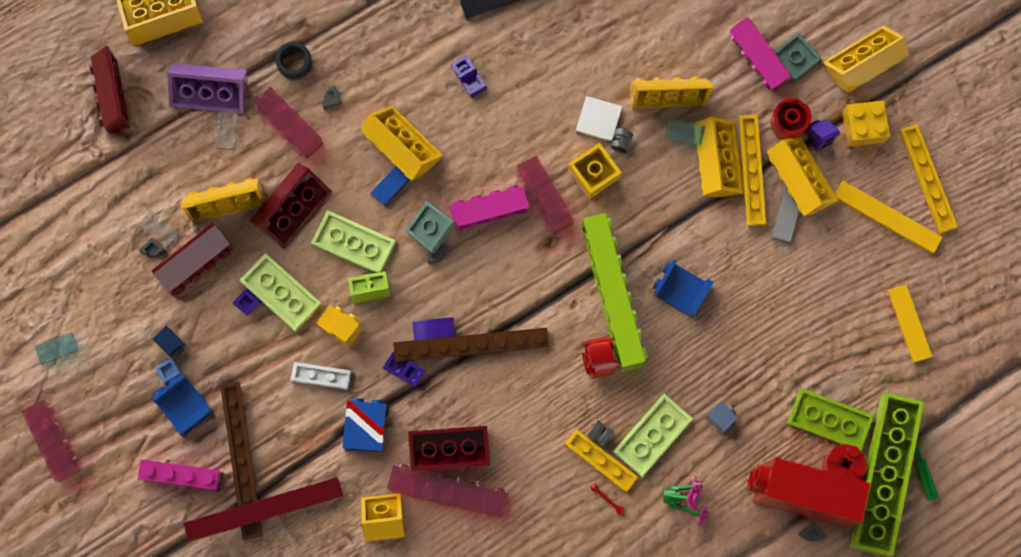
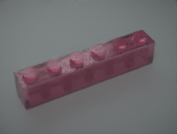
M398 463V466L393 465L387 486V489L390 491L503 518L508 498L505 489L494 487L491 490L485 488V484L475 482L474 485L466 483L467 480L455 477V480L447 479L448 475L436 473V476L428 474V470L411 471L409 469L410 466Z

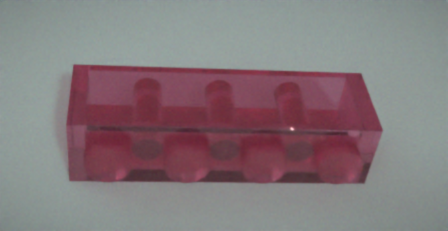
M271 87L254 101L257 107L255 111L262 118L265 116L269 120L268 124L275 131L278 129L282 133L280 136L286 143L291 142L295 146L293 149L299 156L304 155L308 159L324 144L322 138Z
M537 155L517 165V173L515 175L520 183H524L526 187L524 190L528 198H532L535 202L534 208L537 214H542L545 220L543 224L547 231L551 230L554 235L573 225L574 219Z
M42 400L22 410L25 421L54 481L62 482L81 472L79 468L81 465L80 460L76 455L72 454V444L67 437H64L62 433L64 428L59 420L56 421L54 416L56 411L53 405Z

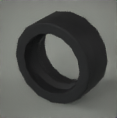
M288 42L282 45L276 53L277 68L288 79H301L311 70L312 59L310 52L301 43ZM292 51L302 53L305 59L304 65L298 70H288L285 68L283 58L287 53Z

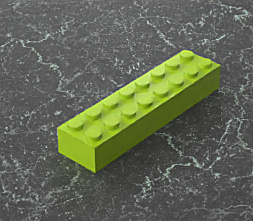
M606 213L583 218L581 229L609 335L614 344V354L618 359L619 372L642 368L647 359V352L645 347H641L642 334L640 328H636L635 321H637V315L635 310L631 309V293L626 291L627 278L625 273L621 272L622 259L620 254H616L617 241L616 237L611 235V229H613L611 219L607 218Z
M884 393L880 396L866 463V472L863 481L871 483L863 521L861 524L853 526L849 548L883 557L894 556L924 402L890 393Z

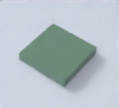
M798 32L774 50L793 76L791 79L793 83L822 61V58Z
M427 200L405 231L431 253L435 254L456 222Z

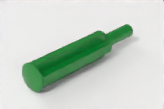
M916 442L914 454L917 462L914 463L927 500L937 499L939 495L926 459H922Z

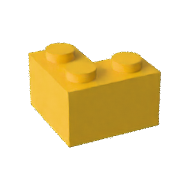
M330 305L316 324L320 329L349 349L363 331L360 326L361 323L353 314L347 315L340 307L336 306L334 308Z

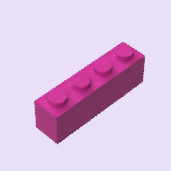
M749 17L744 18L729 30L732 33L730 36L732 41L736 45L740 44L742 47L741 53L746 60L750 58L753 62L751 66L757 75L761 73L764 77L762 82L768 90L772 88V90L776 91L793 78Z
M515 185L503 192L496 190L490 192L488 196L482 197V195H477L469 201H455L453 205H450L452 219L456 222L455 230L457 232L529 212V204L524 187Z
M141 459L137 479L145 482L220 492L223 472L216 469Z

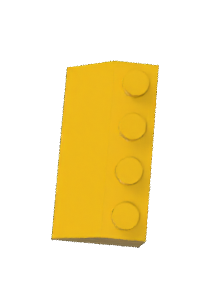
M882 26L822 63L837 86L849 93L865 82L872 80L878 74L885 72L896 63H900L910 55L905 37Z
M393 106L369 114L360 129L366 138L371 140L411 181L422 177L444 156Z
M713 116L695 122V136L703 195L710 197L743 195V180L735 122Z
M801 137L783 139L767 151L770 162L777 168L780 179L785 182L788 187V193L795 199L798 210L804 216L813 215L838 202Z

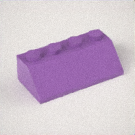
M173 63L168 71L169 107L243 114L247 94V70Z

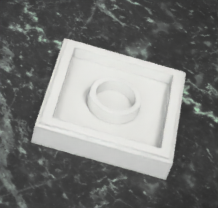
M586 96L576 132L612 142L622 106Z

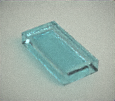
M669 119L665 138L701 145L705 126Z
M72 332L34 346L41 365L79 351Z

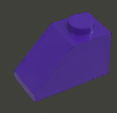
M827 119L813 121L806 131L816 152L832 145L840 134L839 129Z

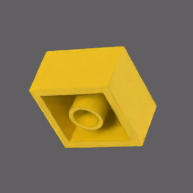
M884 101L846 105L842 114L848 147L881 144L889 139L890 132Z
M600 143L568 163V171L589 200L618 181L622 174Z

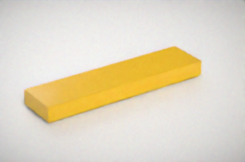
M907 284L889 289L887 293L912 362L915 363L933 357Z
M577 429L565 443L566 447L625 493L629 491L639 478Z

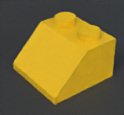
M401 493L361 498L362 528L365 542L405 537Z

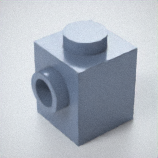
M722 402L705 417L721 434L725 431L729 433L737 425L735 421L738 419L736 411L729 405L726 407Z

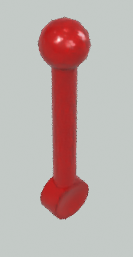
M596 484L591 485V490L597 492L612 505L618 514L624 512V508L616 505L598 489Z

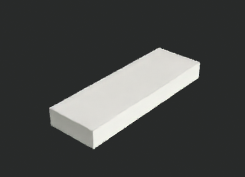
M294 362L291 382L349 391L352 371Z

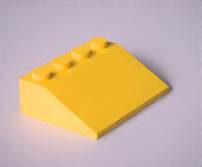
M117 0L124 29L132 47L203 23L196 0Z
M675 77L672 80L655 78L647 81L643 78L635 79L631 82L630 86L631 108L706 106L713 89V84L708 79H702L701 77H692L690 79Z
M252 177L245 179V182H231L221 188L210 187L204 192H191L188 196H184L181 208L193 223L262 206L265 202V196L259 178Z

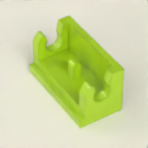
M386 271L348 278L353 304L391 297Z

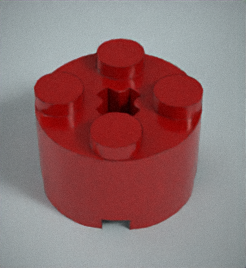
M797 98L782 100L776 106L770 119L772 131L780 140L801 137L810 125L812 119L811 110L806 103L804 104Z
M600 337L581 343V348L585 347V352L582 353L583 364L586 373H591L589 377L591 380L613 375L615 369L619 368L618 359L616 356H613L612 349H614V344L611 338Z
M842 444L831 449L826 454L822 463V469L860 480L866 472V459L857 446ZM841 463H847V467H842Z

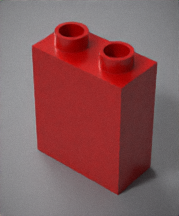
M774 457L763 465L759 464L757 469L752 468L747 491L755 493L753 501L755 504L847 528L862 523L871 483Z

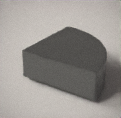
M332 86L327 90L322 101L324 110L341 105L336 86Z
M153 237L138 250L148 257H157L166 252Z
M440 245L435 254L429 251L427 263L434 264L443 260L449 251V246Z
M814 521L798 533L801 538L807 541H819L827 537Z

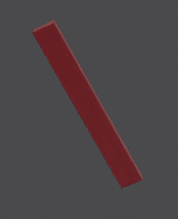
M336 477L183 523L189 543L343 497L339 479Z

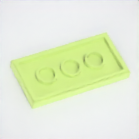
M327 210L311 242L312 246L373 273L383 271L396 244V240Z
M266 253L239 280L244 287L295 332L322 306V303Z
M663 394L615 448L613 453L643 478L692 422L693 418L666 394Z

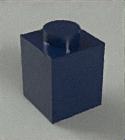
M167 325L153 338L171 358L179 356L184 351L183 347L186 345Z

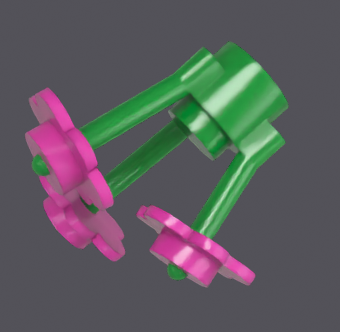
M696 476L693 477L694 485L665 488L663 502L670 504L671 508H677L698 516V526L709 519V512L706 511L707 505L703 507L701 513L695 511L701 502L699 493L702 492L703 488L701 481H697ZM690 490V494L684 496L680 491ZM682 500H687L689 503L688 508L678 503H681Z

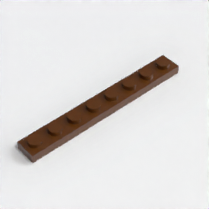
M547 328L393 342L395 363L549 348Z
M233 382L222 384L220 388L237 505L241 506L258 501L241 383ZM261 521L241 527L242 539L249 540L263 537Z

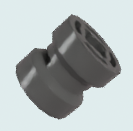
M617 128L614 134L615 140L612 141L610 148L620 153H628L629 142L632 141L634 134L628 130Z
M598 420L587 436L591 439H596L598 444L604 447L614 431L604 427L603 423Z

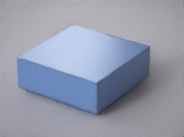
M173 358L155 367L165 385L176 375H182Z

